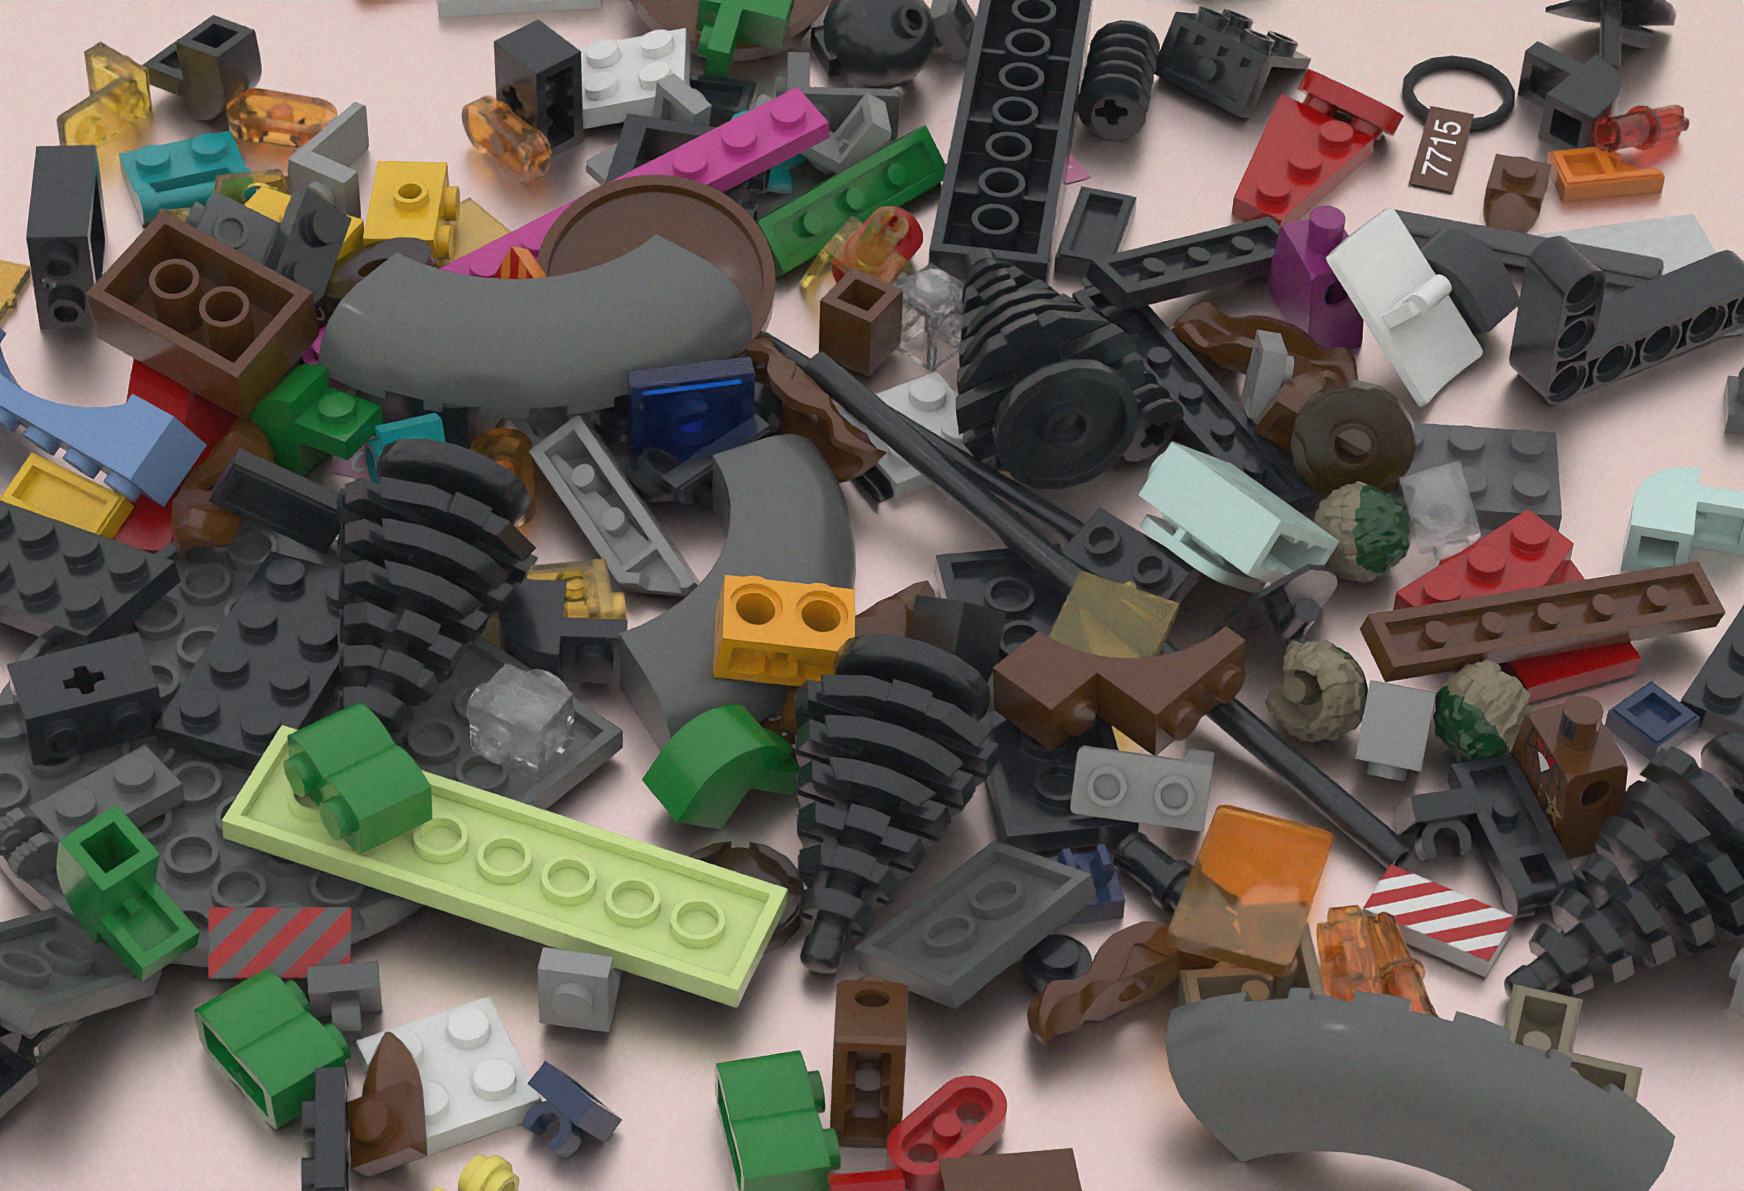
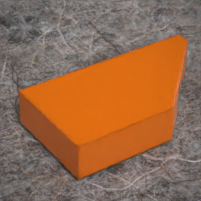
M1603 146L1550 151L1546 161L1547 164H1552L1549 176L1562 202L1662 192L1665 180L1661 170L1653 167L1640 170L1621 162L1622 155Z

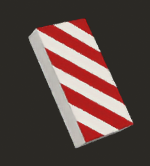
M1390 864L1364 905L1360 924L1486 977L1512 933L1515 916Z

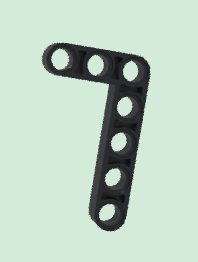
M1550 237L1534 249L1525 266L1509 364L1549 404L1558 405L1744 326V261L1733 251H1720L1603 300L1606 288V276L1603 271L1565 237Z

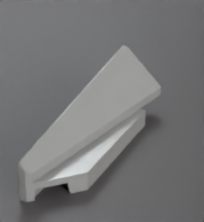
M565 406L529 408V418H510L512 424L534 445L529 450V453L612 575L627 592L686 597L700 584V581L644 498L640 497L632 486L626 471L601 434L597 432L586 412L567 415Z

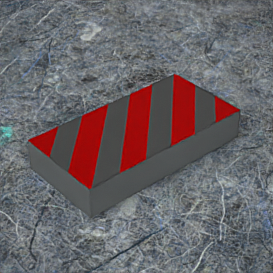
M351 907L209 908L208 978H250L266 968L274 972L279 978H307V967L351 963Z

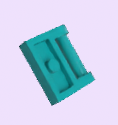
M231 131L216 134L205 133L187 140L162 145H147L138 150L119 153L121 173L143 225L150 224L162 210L169 214L190 210L195 201L205 206L207 200L215 191L232 200H237L241 204H246L257 192L253 174L250 168L246 167Z

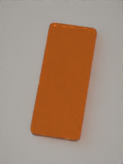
M1228 804L1219 805L1170 923L1166 943L1177 950L1279 977L1289 975L1334 840L1333 834L1324 829Z

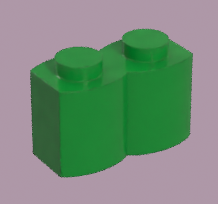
M357 702L287 735L289 758L284 760V771L288 782L298 796L305 797L308 795L319 806L323 824L336 841L344 839L356 852L362 854L433 819L431 786L412 757L400 746L394 744L381 721L364 704Z
M266 968L194 1009L199 1039L208 1055L223 1073L240 1087L258 1114L276 1129L302 1114V1098H315L316 1068L345 1067L347 1087L349 1086L345 1062L351 1059V1053L346 1040L335 1025L327 1023L323 1026L312 1015L307 997L293 980L284 983L274 972Z
M800 1050L715 1063V1097L723 1135L730 1154L737 1191H828V1175H830V1172L840 1171L841 1157L835 1129L833 1127L823 1129L818 1115L825 1112V1094L820 1072L818 1070L807 1071Z

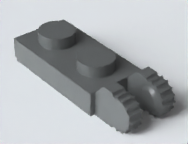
M143 745L29 806V809L17 807L6 813L5 817L0 816V856L2 854H5V856L8 853L12 854L8 859L10 863L7 866L17 879L22 881H30L32 878L36 879L39 874L44 875L56 868L59 840L116 804L138 828L182 804V801L185 800L183 783L146 745Z

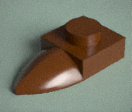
M1496 153L1483 203L1485 225L1527 233L1535 225L1540 215L1552 164L1533 161L1522 156L1512 157Z
M385 1032L369 1063L363 1084L362 1097L347 1102L351 1169L367 1177L428 1156L424 1095L419 1069L406 1045L392 1032Z

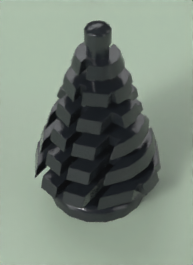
M980 247L973 249L966 255L963 261V270L966 275L964 276L962 288L961 342H959V369H957L958 396H956V417L959 435L963 433V444L980 461L996 454L995 470L1009 472L1015 480L1035 489H1066L1093 480L1114 466L1133 442L1140 420L1138 405L1141 400L1136 397L1132 389L1145 384L1143 358L1134 353L1139 349L1124 330L1113 323L1108 325L1107 322L1109 321L1089 308L1083 309V306L1079 305L1065 293L1060 295L1042 280H1035L1005 259L997 258L995 253L988 248Z
M426 438L399 439L386 444L376 467V475L380 485L361 478L345 484V489H340L337 498V520L341 523L337 540V560L343 562L344 569L340 568L338 601L347 604L344 605V610L340 609L339 632L340 642L348 645L344 646V651L339 649V671L343 684L348 686L343 687V692L339 691V711L360 702L377 716L390 736H398L399 733H402L414 719L412 708L409 706H422L425 702H428L438 689L436 677L446 676L448 672L451 673L462 659L463 647L470 646L472 642L478 639L486 629L488 617L494 616L496 612L498 613L509 600L513 588L524 581L538 557L531 554L536 547L515 527L520 523L531 499L525 484L509 469L485 455L455 444Z
M866 634L849 638L837 651L834 660L835 675H821V683L807 679L796 689V696L794 695L797 724L795 754L799 766L798 775L796 774V795L801 806L798 809L799 815H797V835L804 849L799 850L798 876L808 888L801 890L800 896H798L799 917L806 926L812 929L811 934H808L805 938L800 953V960L808 970L814 973L828 975L837 972L845 953L844 941H853L864 937L877 918L873 910L888 906L902 886L899 880L912 875L925 859L924 857L927 854L926 848L940 840L952 822L951 818L964 809L974 796L976 787L988 778L1000 760L999 744L986 740L991 732L978 723L986 715L990 704L989 685L976 669L959 657L926 642L898 635Z
M1723 731L1715 736L1701 750V768L1694 757L1672 746L1668 751L1661 748L1639 774L1646 778L1644 782L1637 780L1630 785L1618 803L1623 807L1618 816L1614 815L1605 819L1598 833L1601 837L1595 843L1598 853L1592 852L1587 860L1583 859L1572 874L1577 890L1569 887L1565 890L1562 889L1551 902L1554 923L1562 927L1561 933L1548 924H1540L1528 942L1530 952L1536 955L1537 958L1527 966L1521 965L1505 978L1504 988L1509 999L1511 998L1513 984L1548 992L1557 987L1564 994L1574 996L1594 988L1592 975L1582 969L1585 966L1601 979L1617 984L1635 974L1633 961L1650 969L1677 956L1676 951L1690 956L1717 948L1716 945L1709 942L1714 938L1730 942L1744 937V737L1728 731Z

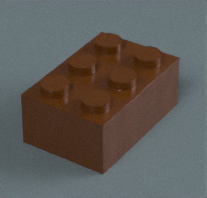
M164 210L156 216L86 293L97 338L243 420L250 416L256 409V404L278 384L319 336L312 291Z

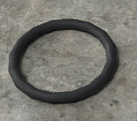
M1452 55L1430 58L1413 66L1403 79L1402 95L1407 105L1425 121L1429 109L1418 101L1413 92L1414 82L1420 75L1437 68L1458 67L1474 70L1487 75L1495 81L1504 93L1503 104L1498 110L1484 117L1473 118L1470 130L1490 127L1504 120L1514 108L1515 90L1508 77L1493 65L1474 58Z

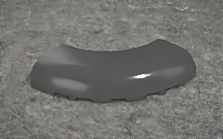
M657 234L638 248L602 265L569 274L534 279H498L463 275L437 269L396 252L357 283L340 301L328 321L321 340L319 365L327 367L329 377L349 387L386 400L390 392L421 399L424 402L425 410L443 412L444 407H480V417L529 418V408L565 406L568 415L614 407V397L636 395L646 392L648 396L662 393L666 391L667 381L689 371H693L700 376L727 360L752 341L753 330L750 311L741 292L727 275L706 259Z
M794 434L772 436L712 455V510L719 520L726 537V542L718 560L703 581L681 602L650 621L619 633L620 689L660 752L673 735L697 716L720 706L743 705L758 723L769 715L776 719L782 714L791 686L713 677L715 613L725 575L741 577L759 576L768 580L803 584L823 583L831 587L854 589L856 576L855 541L846 500L836 475L823 453L807 437Z
M1290 988L1287 999L1253 1001L1247 991L1207 998L1173 1008L1168 1019L1165 1046L1169 1071L1180 1097L1194 1116L1241 1162L1287 1152H1343L1373 1156L1407 1164L1450 1179L1473 1191H1649L1664 1171L1673 1148L1675 1135L1645 1107L1613 1083L1601 1089L1570 1070L1571 1057L1553 1048L1547 1053L1533 1046L1513 1043L1509 1041L1511 1029L1456 1011L1454 1020L1450 1021L1433 1015L1411 1011L1412 1000L1397 996L1355 991L1351 1002L1342 1001L1329 995H1314L1312 988Z

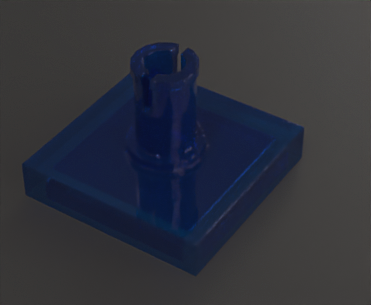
M750 356L627 372L629 460L633 455L641 454L645 447L654 446L668 451L683 463L701 447L713 443L754 415L755 371Z

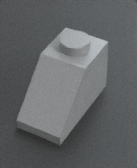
M1370 680L1355 759L1369 761L1366 774L1406 781L1408 769L1421 772L1437 692Z

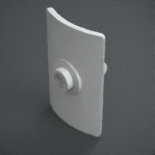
M1386 208L1343 240L1326 257L1329 266L1419 407L1428 404L1444 385L1482 356L1483 350L1449 297L1452 290L1450 281L1443 275H1436L1393 208Z

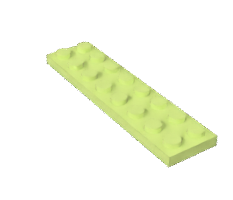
M281 725L222 820L224 839L557 949L613 956L614 968L735 1008L738 1007L787 906V888L423 770L421 771L431 786L433 819L360 854L349 846L344 839L339 841L333 839L323 824L319 806L308 795L300 797L292 789L284 771V760L289 758L287 735L298 730Z

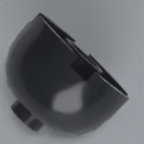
M832 0L823 20L824 43L827 52L835 51L836 57L842 67L836 70L844 80L856 88L892 89L908 83L927 66L936 43L935 23L930 8L924 0Z

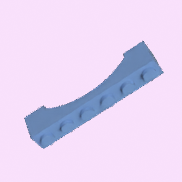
M1 328L0 343L7 334ZM0 346V426L12 433H15L20 425L27 428L22 435L52 456L56 454L59 448L67 451L62 458L92 479H95L99 471L107 474L103 482L134 503L142 494L164 507L207 446L174 416L134 394L130 396L125 404L109 407L70 406L37 397L23 390L18 384L4 359Z

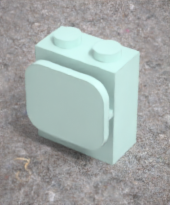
M1171 442L1167 450L1152 463L1148 472V480L1138 494L1162 512V517L1164 518L1146 514L1140 524V527L1145 532L1208 577L1220 583L1255 594L1264 588L1265 581L1274 583L1307 564L1325 565L1340 542L1233 464L1175 442Z

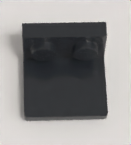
M1199 7L1197 13L1175 12L1159 51L1154 75L1239 117L1251 118L1271 68L1308 69L1311 58L1297 52L1296 49L1299 43L1290 37L1274 31H1268L1267 35L1252 30L1251 27L1254 21L1242 14L1223 9L1221 14L1205 7Z

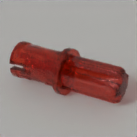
M1639 105L1631 108L1627 114L1600 118L1594 126L1593 138L1597 147L1601 151L1607 150V153H1613L1630 147H1634L1637 150H1648L1654 147L1658 141L1679 137L1681 131L1688 130L1690 119L1684 117V108L1680 105H1669L1654 109Z

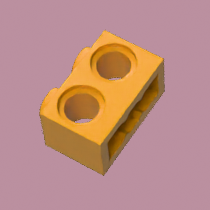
M725 575L715 613L713 677L800 687L807 679L821 683V675H835L834 660L838 649L849 638L855 637V589L831 587L823 583L803 584L768 580L759 576L741 577Z

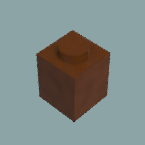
M851 268L820 300L819 352H826L839 364L869 377L901 343L903 289Z

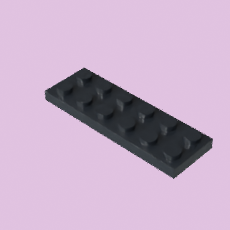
M1060 543L1054 544L1058 549L1062 550ZM1009 548L936 555L935 576L941 598L965 601L1007 613L996 665L1038 631L1063 645L1082 652L1091 653L1078 607ZM992 673L987 682L990 687V704L986 715L978 723L991 732L986 740L999 744L1000 760L988 776L987 783L1002 843L1028 852L1121 843L1129 834L1138 831L1139 823L1074 814L1070 809L1078 750L1082 746L1118 750L1112 725L1096 715L1086 731L1078 736L1071 735L1051 752L994 710Z

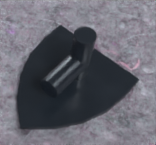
M1569 0L1545 7L1546 13L1585 22L1600 23L1599 56L1608 61L1615 70L1621 68L1622 45L1641 50H1647L1652 45L1654 39L1653 32L1648 28L1640 26H1674L1676 19L1674 7L1666 0Z
M1307 564L1275 581L1239 605L1221 621L1209 637L1215 635L1224 627H1228L1236 634H1241L1273 624L1285 653L1286 647L1293 640L1303 644L1306 643L1308 640L1305 633L1319 617V609L1330 599L1338 586L1335 572L1324 565Z

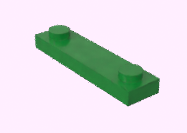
M922 126L907 133L756 220L755 222L760 227L771 250L775 266V277L787 273L855 233L878 208L884 206L899 207L942 182L946 164L927 126Z

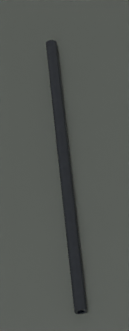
M819 352L809 360L804 372L825 393L1137 658L1153 657L1179 651L826 352ZM1234 697L1228 703H1219L1206 714L1210 720L1386 869H1388L1390 864L1401 868L1408 860L1413 850L1410 844Z

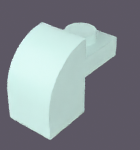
M1676 467L1662 470L1649 476L1640 484L1634 496L1623 545L1621 570L1635 572L1685 564L1688 562L1691 547L1744 556V492L1699 485L1700 468Z

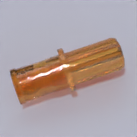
M1388 912L1365 917L1360 922L1359 927L1361 931L1359 936L1375 973L1371 979L1374 992L1411 999V1011L1439 1017L1423 983L1426 974L1421 961L1411 957L1395 917Z

